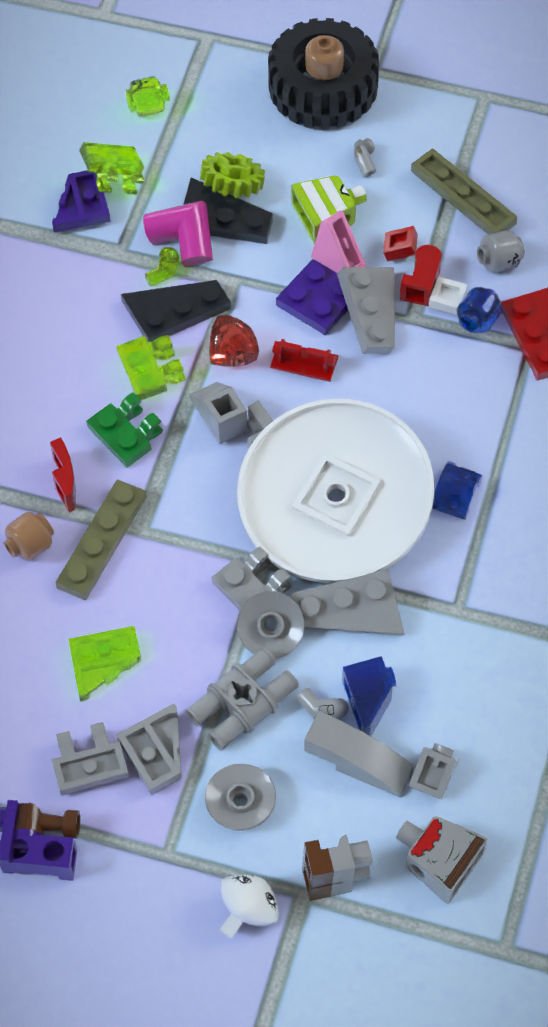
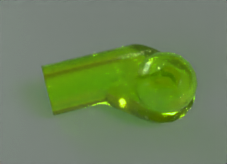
M173 247L161 249L158 267L145 273V279L150 287L176 274L180 258L178 252Z

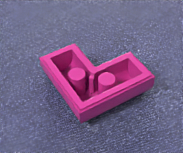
M204 201L144 214V230L149 242L155 245L179 239L181 263L184 267L213 261L207 207Z

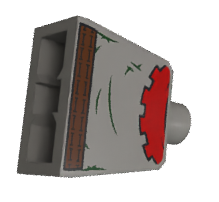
M434 816L424 830L407 820L396 836V839L410 847L406 856L405 866L448 905L484 855L488 840L478 833L438 816Z

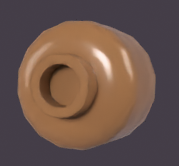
M326 35L311 39L305 50L307 72L312 77L324 81L337 77L342 72L344 66V49L341 42L332 36Z
M25 512L5 527L6 540L3 544L13 558L19 556L23 560L31 561L50 548L52 544L51 536L54 535V530L41 513L35 515L32 512Z

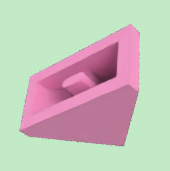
M343 210L321 221L311 258L336 273L342 267H366Z

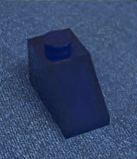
M382 656L342 667V684L358 729L369 736H372L392 700V687L396 686L393 669L391 666L386 668Z

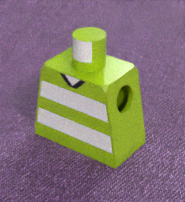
M336 175L291 185V204L314 244L321 221L343 210L349 226H352L355 223L356 205L367 202V196L362 185L346 189L341 178Z

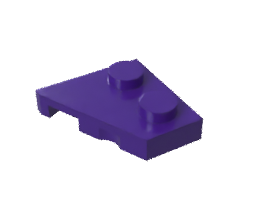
M98 168L68 174L65 182V191L61 194L58 203L59 210L56 218L52 220L54 233L110 222V213Z

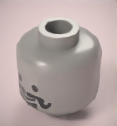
M509 230L484 235L480 246L477 248L479 263L483 264L486 270L491 273L517 268L525 254L521 238Z

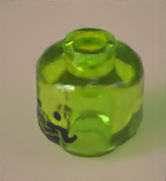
M156 76L133 80L130 82L129 89H125L130 112H135L140 118L162 113L165 109V102L170 101L166 83L161 84Z

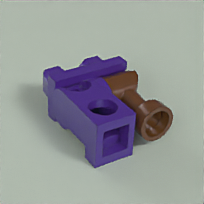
M7 800L6 807H0V832H2L0 867L2 872L14 874L15 872L19 874L58 876L60 880L73 881L78 852L74 839H77L79 836L80 811L66 810L63 816L41 813L40 809L33 803H19L18 800ZM43 831H62L64 837L42 835Z

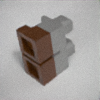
M346 834L340 838L337 847L321 849L319 839L304 842L302 872L309 901L352 892L353 882L370 878L369 866L372 865L373 858L368 840L349 844Z

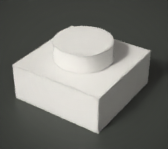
M438 276L429 299V308L458 315L467 294L468 284Z

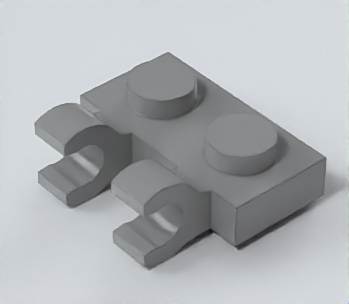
M260 546L250 553L244 563L236 557L211 577L212 583L239 611L248 599L258 593L277 591L284 594L292 586L289 582L291 576L283 568L276 571L266 585L256 577L258 573L264 571L270 565L266 560L269 555Z
M103 722L90 725L95 748L75 753L70 731L56 734L61 757L52 759L61 796L129 777L120 741L109 743Z

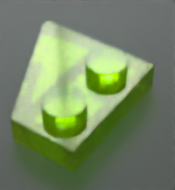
M135 625L68 639L80 702L89 699L90 693L104 683L106 685L110 684L118 678L121 672L130 670L142 661Z

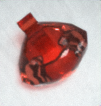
M231 315L217 316L210 335V363L223 367H236L257 361L260 350L252 328L239 318Z

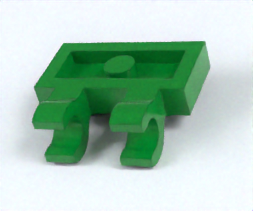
M134 392L127 395L118 408L109 403L86 420L87 427L126 468L151 451L152 448L149 441L163 432V429L159 426L162 422L154 413L146 416L137 429L129 422L143 412V408L139 405L142 401Z

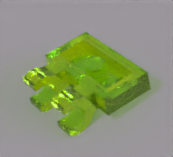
M83 142L79 152L88 171L97 173V188L100 192L111 193L110 181L117 182L119 180L118 174H121L123 176V191L126 194L137 195L138 191L135 183H144L142 175L144 165L134 146Z
M169 335L161 336L149 343L146 337L142 336L116 346L117 354L133 392L141 400L166 392V383L178 384L186 380L182 372L184 369L179 359L172 360L158 367L155 360H167L175 356Z

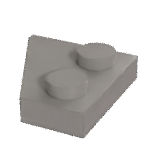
M175 703L116 734L117 741H120L123 751L151 795L182 779L178 712Z

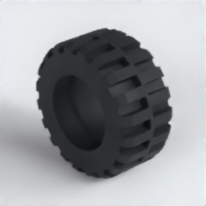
M313 18L309 19L307 23L301 21L294 24L293 29H286L280 34V38L278 37L272 44V50L268 55L270 98L283 116L289 115L290 121L299 124V122L303 123L304 127L311 129L314 126L321 127V130H329L330 126L340 128L346 126L348 121L353 123L361 118V113L363 115L367 113L372 107V103L376 100L379 82V54L371 38L368 35L364 36V32L357 26L352 28L349 22L343 20L336 22L334 18H326V20ZM323 35L338 39L344 49V66L342 69L344 75L325 81L313 79L303 74L307 71L305 66L307 44L311 39Z

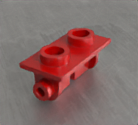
M281 339V341L274 342L272 349L274 356L270 368L331 382L339 355L332 354L329 349L324 351L311 347L305 348L302 345L289 343L285 339Z

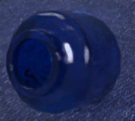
M474 287L468 291L456 309L460 325L468 332L485 333L492 328L503 312L502 302L494 290Z

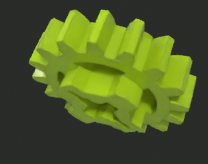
M215 152V156L207 155L206 160H202L200 180H204V186H213L212 191H217L223 194V196L233 194L235 198L243 195L248 198L251 193L257 195L259 190L263 189L265 170L260 169V163H252V158H247L242 154L235 156L230 152H226V154Z

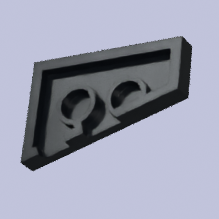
M192 177L190 178L183 205L197 201H204L206 203L210 236L267 244L273 222V213L242 199L235 198L233 195L223 196V194L217 191L213 192L212 186H204L203 182Z
M217 280L121 294L122 303L148 345L231 309V301Z

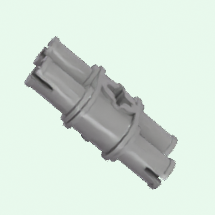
M265 647L261 648L243 664H234L231 670L216 683L208 685L207 693L185 710L187 717L197 727L219 709L225 710L230 715V717L208 733L210 741L220 751L240 734L251 733L255 725L270 713L274 714L277 711L278 703L299 687L297 679L288 670L284 671L265 688L260 687L255 682L258 677L276 664L275 657Z

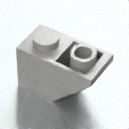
M215 382L189 394L190 400L219 444L248 431L247 410L231 386Z

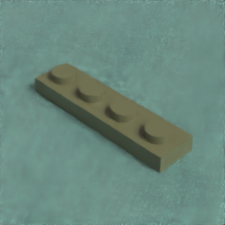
M430 149L411 163V172L487 234L510 230L517 224L518 217L435 149Z
M119 479L115 481L56 580L57 589L85 601L87 600L147 498L146 490Z

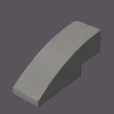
M318 711L304 739L305 752L335 764L336 771L398 797L401 796L414 768L412 763L383 743L321 711Z

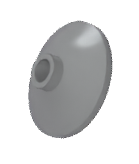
M265 591L252 596L242 606L237 618V632L245 648L251 653L256 654L261 648L265 647L275 658L291 653L300 643L305 628L304 616L299 605L288 595L277 591ZM266 619H276L278 622L277 628L274 630L267 629L265 626Z
M232 764L220 769L210 779L205 792L206 807L210 816L219 825L236 831L250 830L264 823L271 815L276 801L275 787L270 777L260 768L249 764ZM238 798L247 800V803L243 806H237L234 802Z

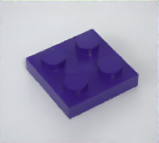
M314 259L276 297L277 307L323 335H326L348 311L337 273Z

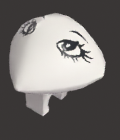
M236 875L221 880L222 899L231 914L220 928V931L228 937L232 938L243 922L254 926H265L278 922L277 901L271 886L265 879L255 875Z

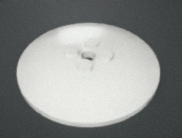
M336 398L318 400L287 411L266 426L256 437L248 449L240 468L237 484L238 508L250 540L256 548L260 546L269 555L267 559L280 569L283 568L287 573L302 579L321 583H335L386 570L411 550L423 534L432 512L434 502L433 470L426 449L420 439L396 415L384 408L360 400ZM334 489H340L346 493L344 499L339 502L330 501L327 497Z

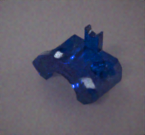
M448 461L438 480L432 509H437V511L465 520L476 488L481 484L483 474L457 466L456 463Z

